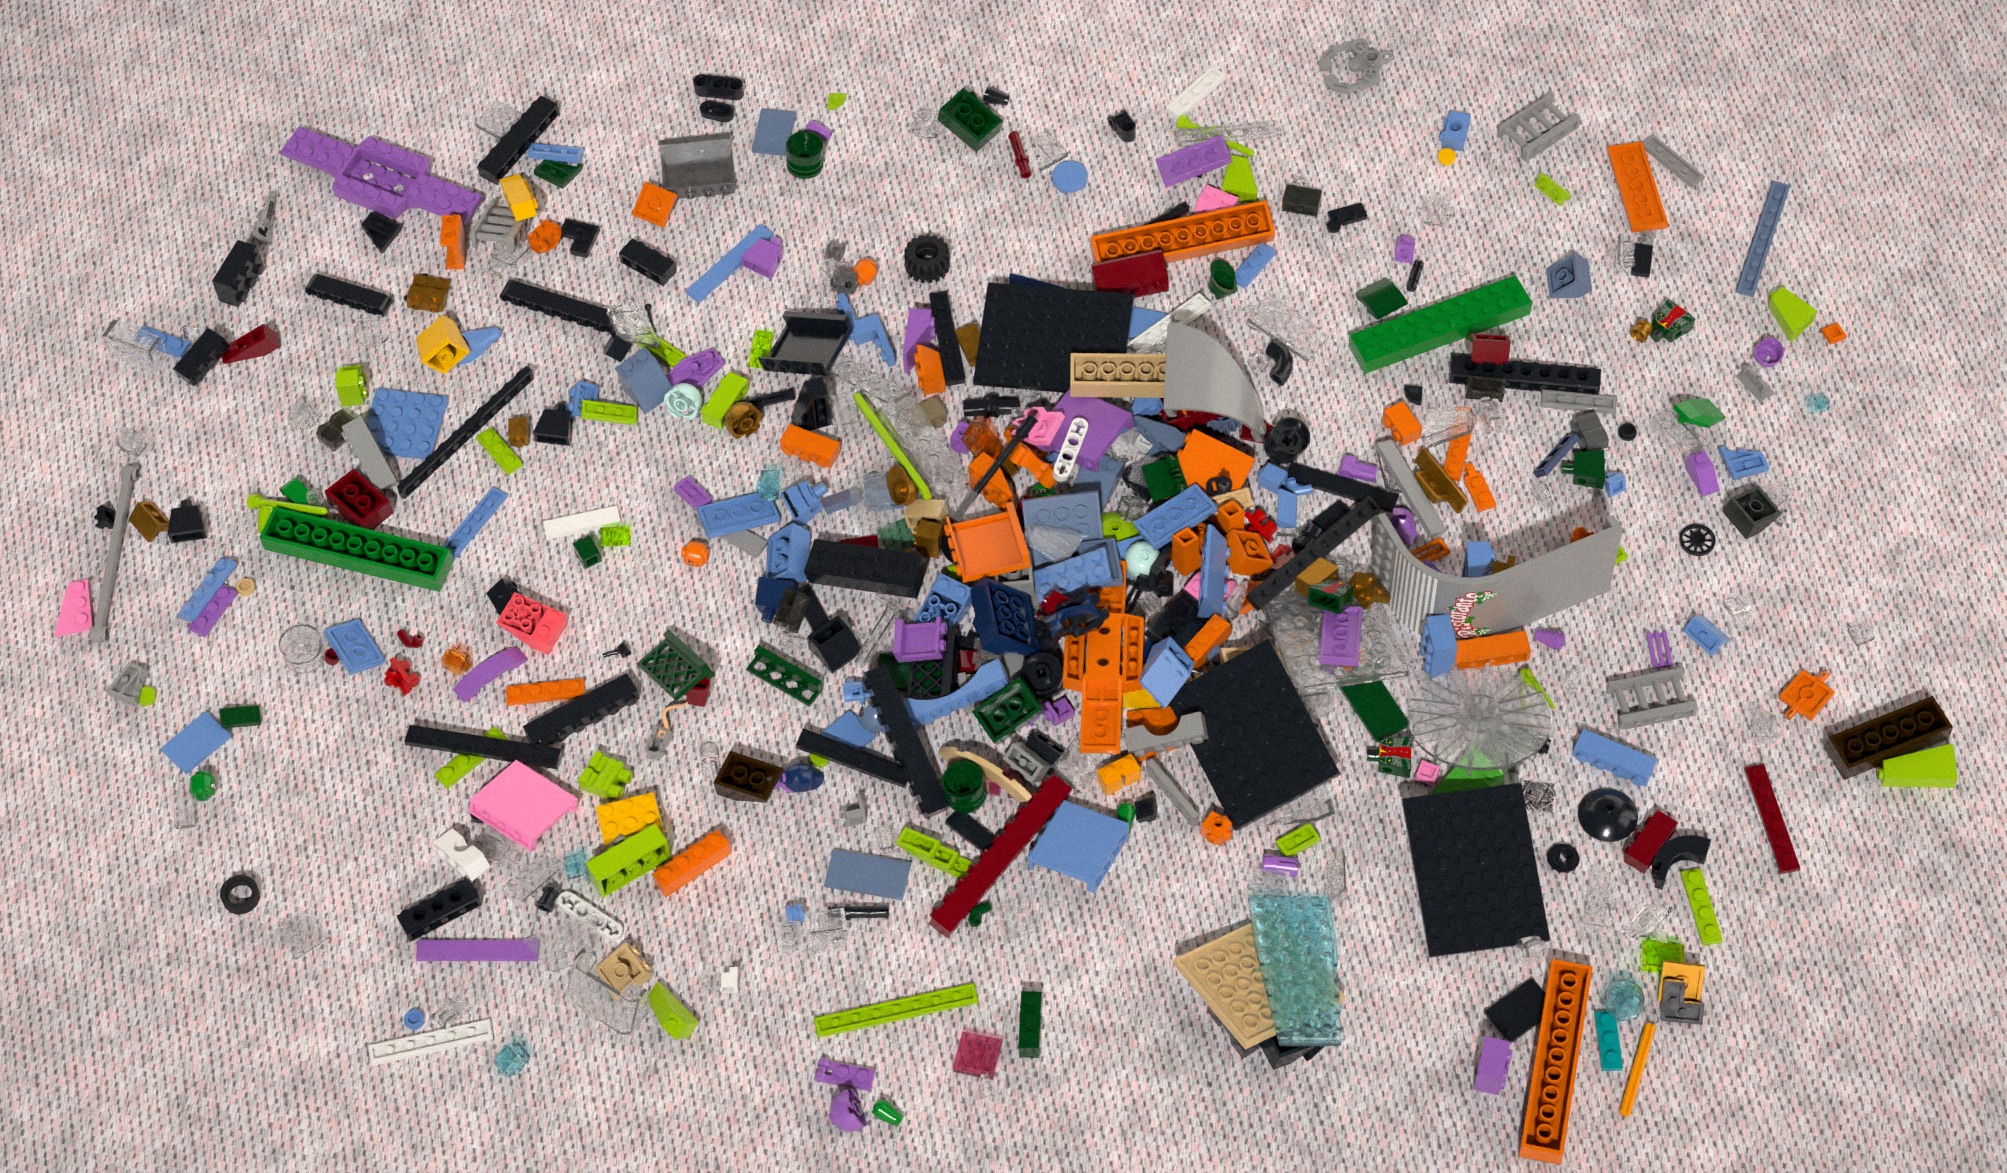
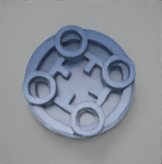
M1065 161L1053 169L1052 182L1061 193H1073L1086 187L1088 173L1082 164L1075 161Z

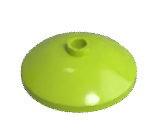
M1107 512L1102 514L1103 539L1115 538V541L1119 542L1141 536L1133 525V522L1137 519L1123 512Z

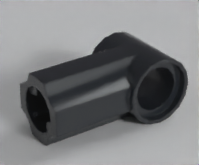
M1139 574L1136 578L1135 588L1136 590L1155 593L1158 598L1168 597L1170 599L1173 597L1174 578L1169 574H1163L1157 586L1151 587L1149 586V575Z

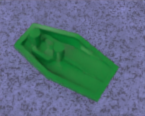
M1688 399L1673 407L1680 415L1677 419L1680 424L1686 422L1709 428L1726 418L1709 399Z

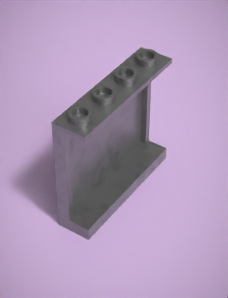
M730 133L659 140L663 180L662 189L677 194L676 200L681 198L693 199L701 196L712 197L713 195L721 194L727 196L735 193Z

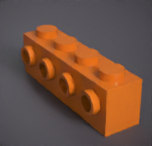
M1513 631L1508 634H1493L1482 638L1474 637L1469 640H1456L1457 653L1454 672L1529 661L1531 648L1526 631Z
M719 830L707 834L703 840L697 844H692L687 851L681 855L674 856L666 865L659 866L652 873L654 884L665 898L729 856L731 854L729 842Z

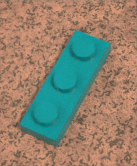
M1615 1011L1594 1012L1601 1071H1622L1623 1064Z

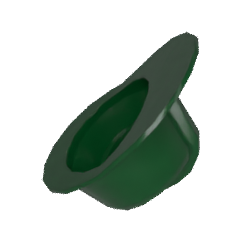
M1223 260L1213 261L1210 266L1209 290L1215 295L1216 300L1227 297L1229 294H1235L1237 292V285L1233 268Z

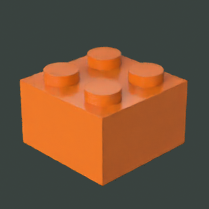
M1232 529L1224 537L1227 540V547H1230V556L1226 560L1232 573L1246 576L1260 574L1262 576L1274 564L1259 533Z

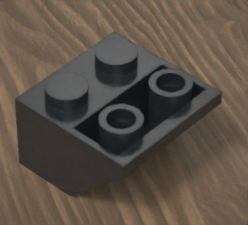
M838 615L807 636L809 649L832 674L863 653L852 631Z

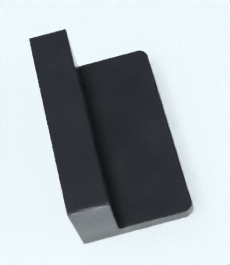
M1040 731L1030 734L1025 744L1052 765L1047 772L1048 774H1053L1059 762L1066 760L1070 752Z

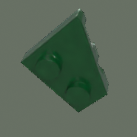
M543 160L534 169V175L563 189L583 169V164L577 163V166L567 165V162Z

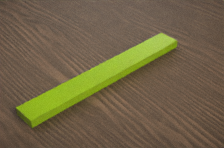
M858 392L853 395L859 410L898 464L905 470L909 479L915 482L924 500L927 501L932 498L927 485Z
M971 983L815 1017L814 1023L817 1037L822 1038L977 1004L978 998L975 985Z

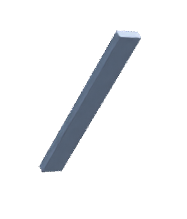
M1777 181L1772 182L1736 293L1754 297L1790 189L1788 184Z

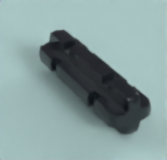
M1414 261L1407 283V291H1416L1421 271L1424 267L1423 261Z

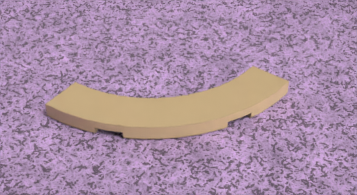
M942 747L938 751L950 765L962 761L975 764L980 768L985 777L1002 787L1018 803L1027 802L1032 797L1015 779L1011 781L1004 776L1002 769L969 751L963 753L955 747Z

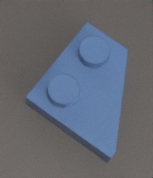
M1720 447L1719 453L1732 480L1769 470V465L1762 452L1744 449L1731 451L1726 450V447Z

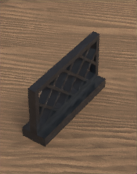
M949 627L947 634H945L946 651H943L944 659L938 664L933 659L924 660L920 665L915 661H910L907 699H939L956 691L960 635L956 627ZM931 662L935 667L927 673L923 668ZM940 670L942 676L936 681L931 676ZM921 671L925 676L917 682L914 680V676ZM930 679L933 684L925 690L921 685ZM938 686L941 689V695L932 696L930 693ZM918 688L923 691L919 697H912L913 692Z

